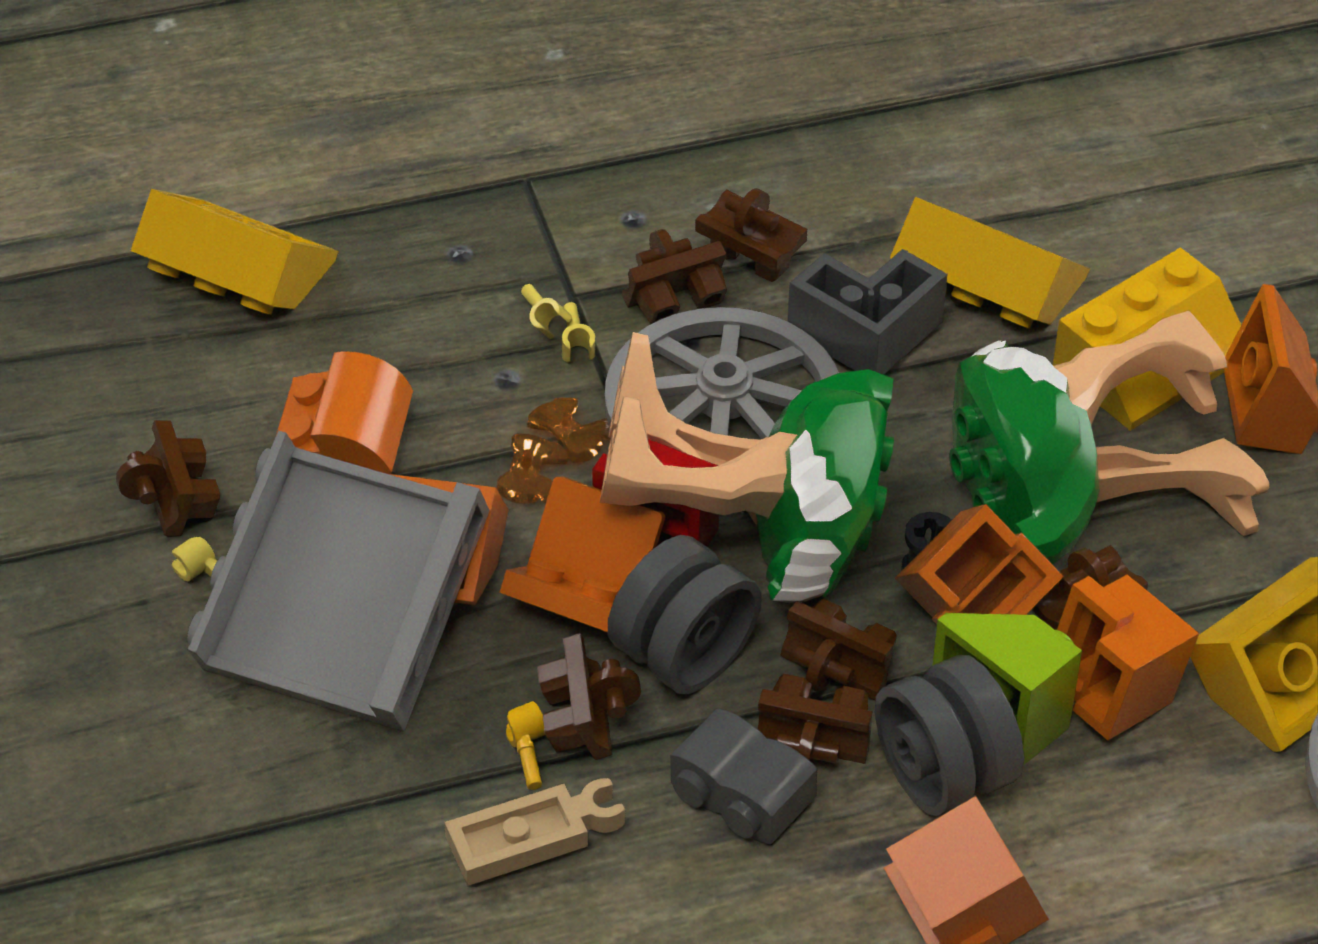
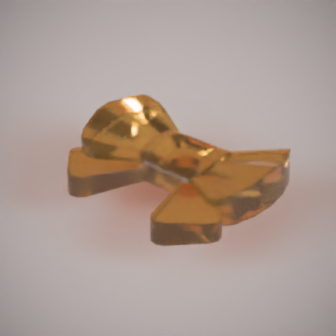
M555 398L552 402L538 406L528 415L527 427L548 431L564 444L566 455L571 462L580 463L591 460L601 450L603 440H611L608 437L610 426L607 418L580 425L572 418L578 407V399Z
M514 434L511 439L514 456L510 470L497 479L496 489L502 497L514 503L531 504L537 502L539 498H541L543 503H546L553 480L538 474L541 465L567 464L570 455L557 442H550L545 438L531 434Z

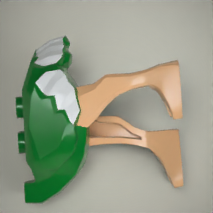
M1190 311L1161 319L1144 333L1121 344L1083 349L1070 362L1054 366L1044 356L1032 353L1024 348L1008 347L1006 340H998L979 349L971 357L960 362L955 376L952 415L953 448L949 452L952 473L958 482L964 481L972 496L973 507L987 504L1014 534L1022 532L1052 565L1074 548L1089 524L1096 502L1135 492L1185 488L1208 502L1242 536L1258 532L1259 527L1251 496L1267 493L1269 490V481L1263 469L1247 453L1225 438L1178 454H1153L1121 445L1096 447L1091 425L1099 406L1110 390L1125 380L1150 370L1167 377L1184 400L1196 412L1208 414L1217 411V401L1211 385L1209 372L1226 368L1227 361L1219 346Z
M633 332L625 366H622L608 436L611 440L607 454L600 503L626 506L652 502L680 504L719 515H728L746 510L757 525L762 558L768 564L766 580L769 582L767 588L770 600L787 603L799 601L803 603L820 596L828 597L847 571L855 551H866L872 532L873 521L879 522L884 510L887 487L880 486L878 483L880 471L886 472L889 467L894 446V437L885 435L887 411L892 398L894 378L870 369L837 373L807 385L781 412L769 437L758 440L721 435L686 424L667 412L656 385L648 335ZM648 439L718 466L685 468L663 465L650 450Z

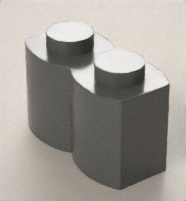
M716 709L670 755L671 784L677 795L693 807L702 806L709 811L721 813L728 827L743 838H753L762 843L772 844L817 796V768L806 757L784 743L767 739L752 724L738 715L723 709Z

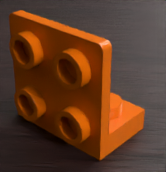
M563 476L555 477L550 488L528 564L523 567L507 569L499 593L608 632V617L614 599L631 571L645 555L657 547L666 517L665 513L643 504L626 506L600 503L602 490Z

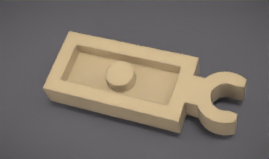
M608 778L597 779L588 783L583 788L581 794L573 797L570 796L565 784H561L446 821L445 837L466 884L469 886L588 847L587 830L592 829L602 833L618 830L625 824V808L622 803L609 808L597 806L600 803L612 800V782Z

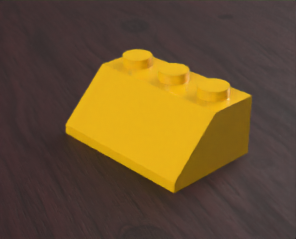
M151 189L130 250L149 258L147 268L174 278H179L181 271L196 276L193 286L220 296H225L227 289L243 295L240 302L241 305L266 314H272L274 306L295 309L334 264L339 252L206 200Z
M917 197L914 198L890 256L892 259L902 249L908 251L948 274L947 283L954 285L951 296L980 308L985 299L1003 306L1000 317L1029 329L1034 320L1051 325L1085 281L1090 268Z
M1180 247L1059 319L1053 366L1070 362L1078 353L1086 348L1121 344L1144 333L1161 319L1186 311H1190L1219 346L1224 356H1226L1241 327V323L1220 277ZM1224 369L1209 372L1210 380L1212 381L1223 374ZM1150 370L1131 377L1111 389L1100 407L1131 431L1180 401L1183 397L1167 377Z
M1310 557L1199 634L1190 656L1210 699L1273 752L1283 751L1309 732L1318 714V557Z

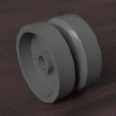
M678 535L663 541L645 555L627 576L614 599L608 617V638L616 648L636 663L648 664L652 674L673 691L681 694H691L706 687L720 676L741 652L757 622L761 610L762 592L755 581L734 566L721 564L717 555L694 537Z
M970 655L951 657L931 666L924 674V678L919 676L905 677L883 687L876 695L874 713L878 736L887 761L907 795L925 813L941 816L973 798L974 792L990 794L1014 783L1022 775L1025 757L1021 733L1013 710L997 681L985 666Z

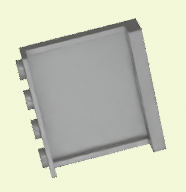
M278 430L271 449L266 448L258 460L255 473L257 483L249 502H243L236 513L233 524L234 539L227 556H221L214 566L210 581L212 592L204 611L197 612L191 621L187 637L188 651L203 670L405 731L490 510L479 488L457 482L453 493L296 448L288 434Z

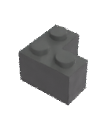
M902 249L870 278H867L824 253L790 282L787 322L812 336L824 347L831 357L855 371L870 369L884 375L943 322L948 274Z

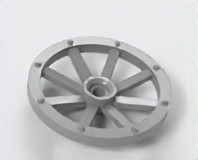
M725 307L689 310L663 318L638 332L639 334L648 335L652 356L659 353L692 372L690 374L655 377L657 389L661 397L692 393L669 413L688 424L702 412L712 418L710 432L728 436L729 419L742 416L761 439L769 437L775 423L754 398L787 406L802 390L759 379L761 377L802 364L809 371L815 382L839 373L831 356L812 336L785 320L753 310ZM722 335L720 353L710 358H706L679 343L680 341L695 337ZM740 336L757 339L782 349L746 362L737 357ZM630 340L625 343L613 359L605 381V414L609 430L622 366H625Z

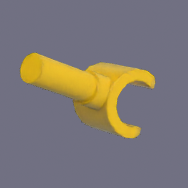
M532 701L513 708L508 712L506 737L512 747H517L527 789L536 790L542 787V781L532 740L546 734L544 731L543 714L538 705Z

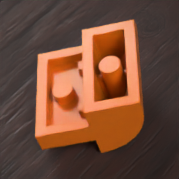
M334 352L329 371L293 377L278 430L286 432L296 448L382 473L392 474L413 389L400 371L382 359L359 352Z

